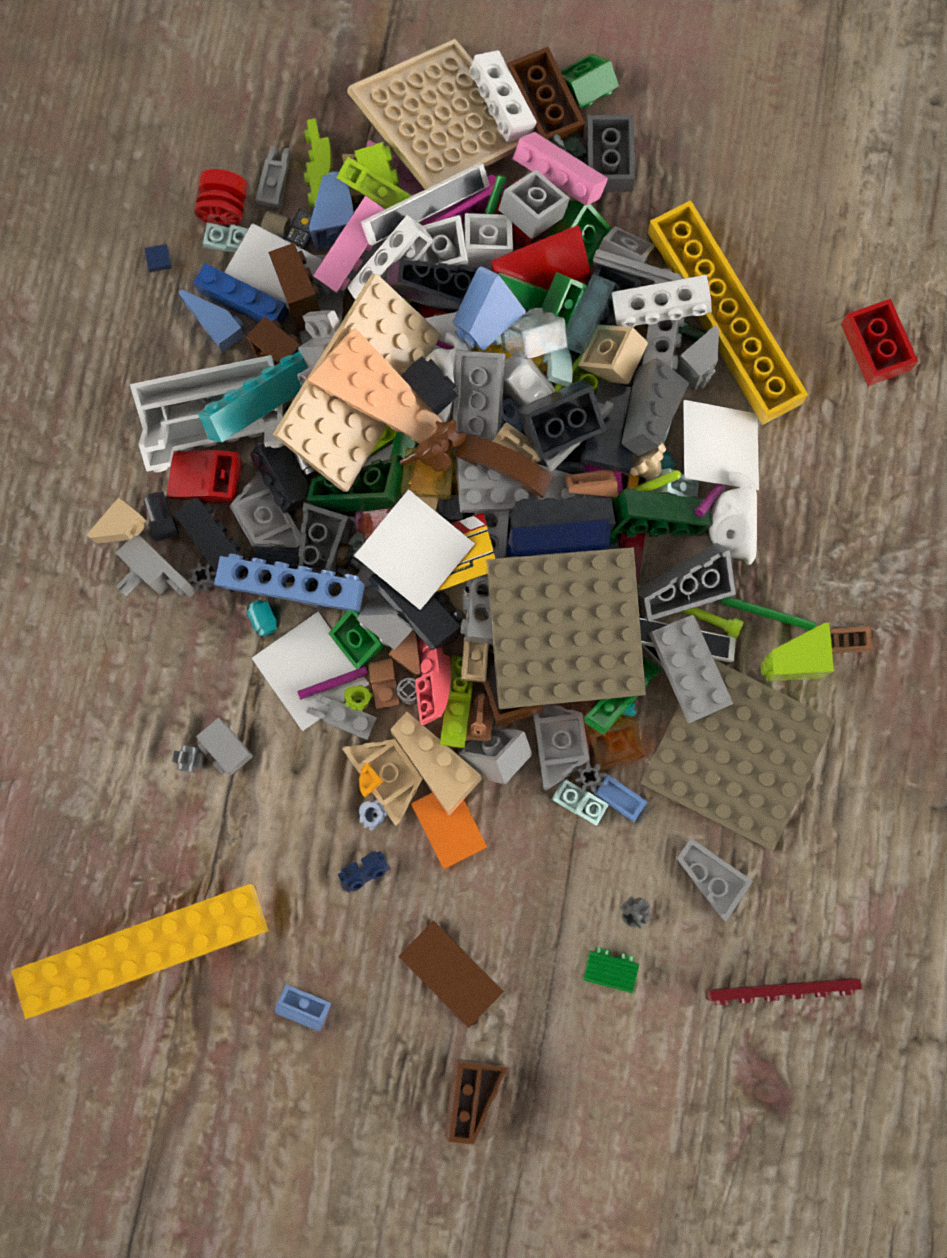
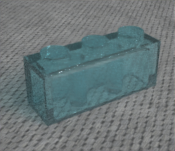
M593 274L563 335L562 346L584 355L612 298V292H614L615 287L614 282Z

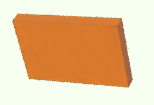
M433 792L411 803L444 870L487 848L464 800L450 816H448Z

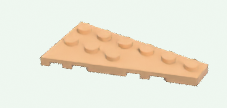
M356 328L352 329L305 380V382L318 386L329 395L340 398L346 404L375 420L384 422L397 432L400 431L408 435L419 444L422 440L436 432V421L443 422Z

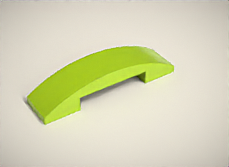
M347 157L336 177L386 208L412 196L350 157Z

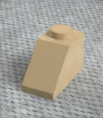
M118 497L89 531L87 536L97 544L131 540L133 536H137L142 532L146 520Z

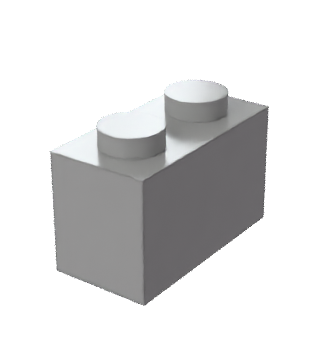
M217 718L196 736L200 741L198 747L205 755L211 754L216 761L213 764L222 774L224 772L229 775L234 774L253 757L220 718Z

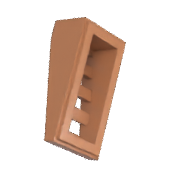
M608 469L565 476L569 493L607 497L618 496L617 480L613 470Z
M870 626L830 629V635H834L835 647L832 648V654L872 652ZM863 633L864 646H859V634ZM839 634H844V647L839 646ZM849 634L854 635L853 647H849Z

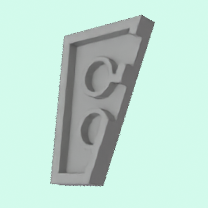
M690 838L676 859L723 922H726L753 881Z

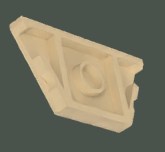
M391 739L383 742L365 743L363 745L342 748L359 774L363 766L368 763L384 781L372 793L379 803L384 805V810L394 825L397 826L423 781L397 741Z

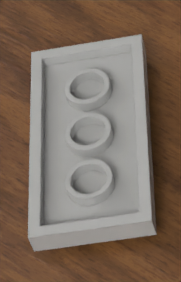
M457 350L456 387L454 391L458 396L454 399L453 420L457 423V433L465 432L468 435L493 441L501 430L506 354Z
M694 615L649 633L688 723L733 704Z

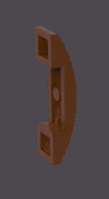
M466 434L465 441L458 447L455 454L456 457L476 467L479 463L521 483L522 489L541 498L544 497L553 477L541 466L520 453L493 441Z

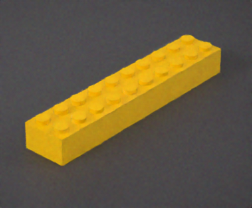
M690 200L651 220L648 235L668 268L672 269L671 272L682 275L683 279L707 275L712 312L697 317L705 330L709 331L715 325L719 328L718 352L761 424L764 425L802 405L808 396L807 391L692 201Z
M248 884L11 970L25 1019H29L269 932L254 884Z

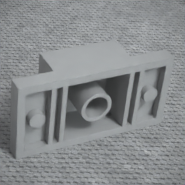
M334 310L309 312L302 316L307 332L313 337L298 347L308 366V369L297 375L298 380L304 378L300 381L302 386L341 324Z
M140 535L133 536L131 540H124L126 543L116 552L130 567L129 570L131 571L116 585L126 597L141 581L143 583L146 582L159 595L169 586L179 595L185 593L189 598L196 592Z

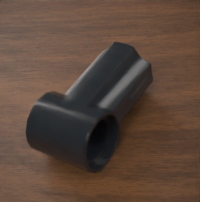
M164 492L148 494L144 500L151 520L149 526L154 540L158 542L179 535L176 521L170 513Z

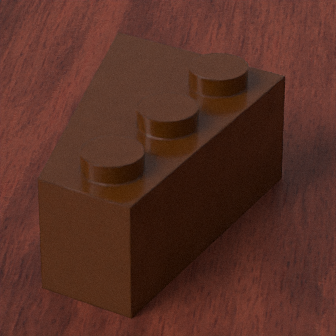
M291 243L268 253L298 332L306 330L305 321L302 316L309 312L321 311L317 301L321 296L317 285L312 286L310 283L314 279L310 268H304V264H307L303 251H298L295 243Z
M454 1058L445 1128V1138L448 1142L474 1145L488 1115L487 1112L498 1093L500 1083L509 1069L507 1066L498 1063Z

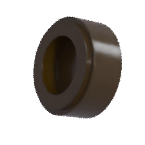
M346 543L340 545L335 560L337 566L343 568L349 566L353 556V545Z

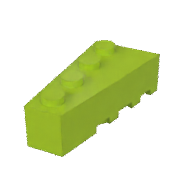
M381 142L354 151L358 163L399 187L398 173L394 169L392 153L387 142Z

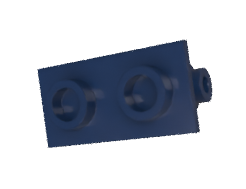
M381 850L379 852L373 851L361 858L364 865L362 868H359L357 862H354L341 869L338 877L348 893L359 890L365 883L384 876L391 869Z

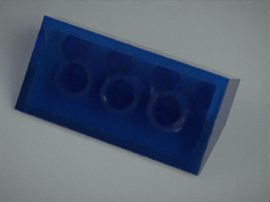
M609 519L511 528L507 545V556L512 558L609 550Z

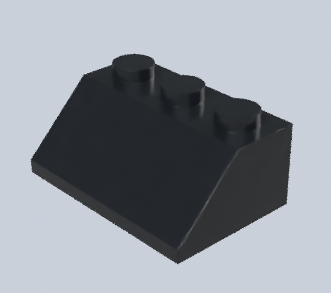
M583 380L516 409L523 430L540 460L607 431L593 388Z

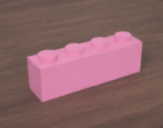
M536 132L520 138L513 157L515 161L529 170H538L556 187L586 206L600 199L608 180L607 177Z
M365 196L316 270L313 278L336 294L339 289L344 292L351 281L347 277L352 270L357 272L364 261L360 257L365 250L370 252L374 246L368 244L361 221L385 209Z

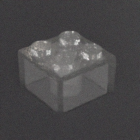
M541 308L531 309L528 311V314L522 315L501 334L502 349L523 359H529L567 347L564 319L555 316L554 313L544 312Z

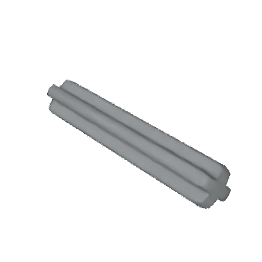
M599 249L596 250L593 257V262L654 282H670L683 279L682 275Z

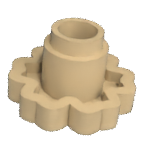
M661 442L659 447L640 456L634 453L630 471L633 476L640 474L646 480H652L660 475L662 472L660 461L664 457L662 453L666 451L663 442Z

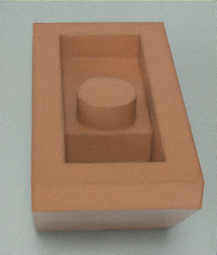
M393 659L369 662L370 682L373 688L376 709L400 706Z

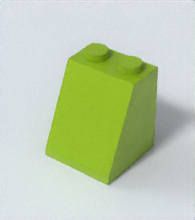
M829 623L817 626L775 648L766 655L764 661H761V674L765 675L766 682L824 679L834 672Z

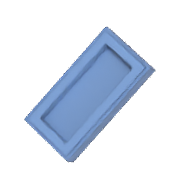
M607 774L602 781L605 787L599 785L596 793L593 795L609 804L610 807L632 822H635L648 801Z

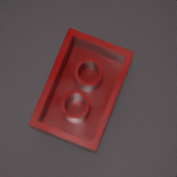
M891 298L848 313L841 323L867 386L910 372L917 364L918 359Z

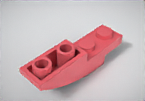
M420 637L417 639L421 677L415 680L419 720L421 725H425L441 717L445 710L450 692L451 664L450 656L443 654L442 647L431 650Z

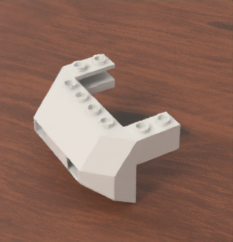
M269 355L130 384L143 428L139 448L146 471L162 472L167 470L171 466L173 452L176 450L187 452L194 449L195 446L211 447L216 445L217 441L209 440L198 413L205 410L204 407L207 404L223 399L226 392L242 387L244 381L260 376L265 368L276 366L272 356ZM191 401V403L171 406V404ZM284 403L226 439V442H234L239 440L240 437L248 435L251 438L258 437L264 432L265 447L278 448L283 446L284 444L272 434L286 413Z

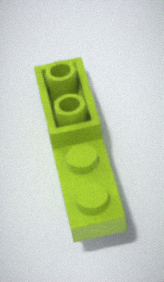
M316 118L307 120L308 129L304 130L307 144H312V150H308L310 162L306 163L308 172L303 173L306 186L311 187V193H307L310 207L315 206L322 177L333 172V158L329 137L320 139Z
M452 656L450 692L444 711L440 745L465 748L473 681L461 680L463 657Z

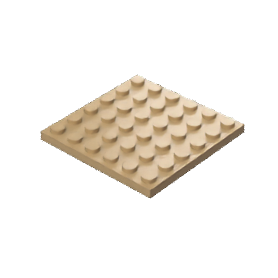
M456 39L354 83L348 87L347 91L425 190L478 163H482L486 167L514 153L519 142L517 140L507 143L503 134L499 132L494 117L489 113L488 105L484 98L481 97L475 80L470 76V67L473 60Z

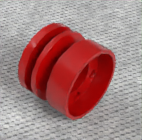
M208 169L201 172L198 184L199 194L196 198L194 209L196 217L203 222L224 227H230V224L240 225L243 219V202L247 194V181L234 172L222 169Z

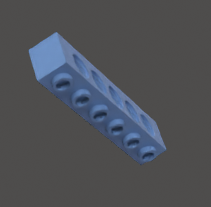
M229 554L228 557L220 556L214 585L224 589L360 613L365 584L359 581V577L355 575L345 574L344 578L336 577L335 572L321 570V574L312 572V568L298 566V569H291L289 564L282 562L268 565L266 560L259 558L245 561L243 556ZM247 568L248 576L241 580L240 573L243 569ZM271 572V580L264 584V575ZM294 576V585L290 588H287L286 580L289 577ZM317 580L318 588L310 592V583ZM340 584L342 587L341 593L333 596V587Z

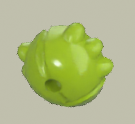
M363 685L357 687L350 686L344 692L345 706L351 707L353 711L358 710L361 712L369 705L370 699L373 698V693H369V688H364Z

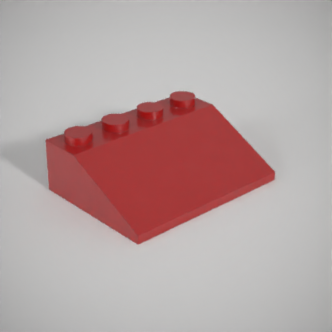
M579 225L491 261L492 272L496 274L500 272L547 290L550 289L556 272L581 282L586 286L591 279Z

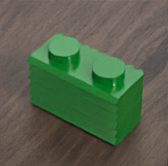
M556 272L539 312V317L554 325L569 329L571 320H573L575 311H577L576 307L579 306L580 298L583 297L584 289L587 288L586 285Z
M596 947L595 951L589 950L582 980L632 994L639 963L634 962L635 957L620 953L619 958L610 956V950Z

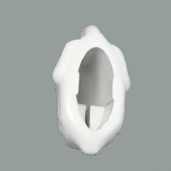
M447 332L445 342L452 343L454 348L435 349L425 360L429 361L432 359L440 368L437 373L442 378L448 376L455 384L457 350L468 351V349L457 335ZM454 400L437 415L443 422H448L453 418Z
M730 472V482L740 483V488L723 492L711 506L710 513L713 525L709 527V535L713 544L718 543L730 549V556L732 558L742 559L746 565H751L757 553L756 487L747 475L739 472Z

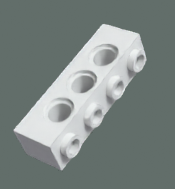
M499 50L475 55L470 67V76L475 80L479 93L488 105L489 113L494 117L498 130L503 134L506 142L517 141L533 133L537 122Z
M406 215L349 283L347 289L356 300L371 274H378L385 281L386 271L390 266L400 259L417 261L434 240L421 224Z
M707 275L612 292L617 326L652 325L659 321L679 320L686 316H702L712 312ZM685 298L690 299L689 301H681ZM659 303H666L663 306L658 305ZM636 307H642L640 310H634Z

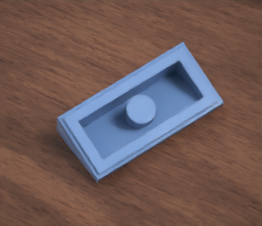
M286 984L276 1004L275 1013L320 1032L332 1003Z

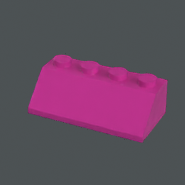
M494 175L488 176L489 187L423 219L420 224L423 226L458 215L461 217V223H465V213L484 214L497 177ZM504 184V187H503V190H502V193H501V195H500L499 200H500L501 197L503 196L504 190L506 189V185H505V184Z

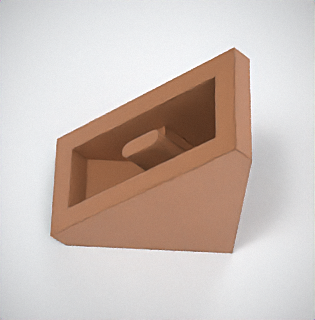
M412 630L395 650H391L389 655L390 658L415 677L420 678L417 635Z

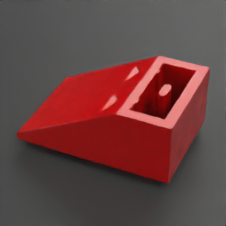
M231 451L173 452L166 498L192 501L197 497L200 502L206 501L208 503L231 505L238 496L243 460L238 452Z

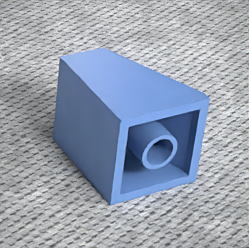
M333 171L322 177L309 225L315 251L332 248L354 214L349 185L336 178L339 171Z
M480 266L452 323L457 328L455 331L456 335L464 343L467 342L472 348L476 346L481 350H485L526 311L498 274Z

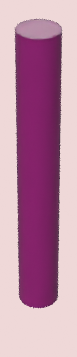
M716 484L697 507L695 514L698 517H702L728 485Z
M364 666L299 690L297 693L300 700L313 696L314 693L318 694L367 676L368 673Z

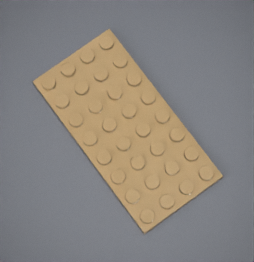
M371 274L311 373L354 328L367 339L400 376L421 356L425 359L432 352L442 334L378 274ZM305 382L272 435L340 490L348 492L387 424L377 421L351 407L340 398L329 395L318 386Z

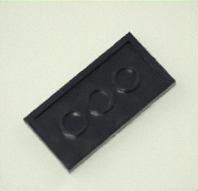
M603 380L598 381L595 395L597 403L606 404V401L611 402L614 405V410L603 420L607 431L586 440L582 463L630 474L634 453L622 445L632 387Z

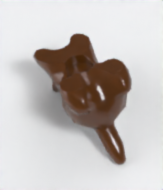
M453 419L442 423L436 421V432L422 440L417 450L401 459L400 464L408 465L420 460L435 472L444 471L450 467L452 462L448 452L465 441L466 433L456 432L457 423Z

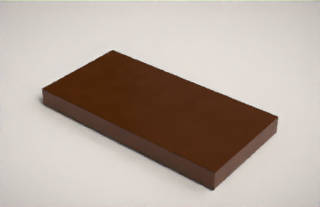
M434 920L398 956L468 1028L504 992Z

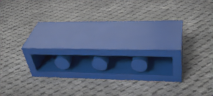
M204 263L193 282L199 294L257 323L266 316L270 321L275 319L283 325L289 315L285 302Z

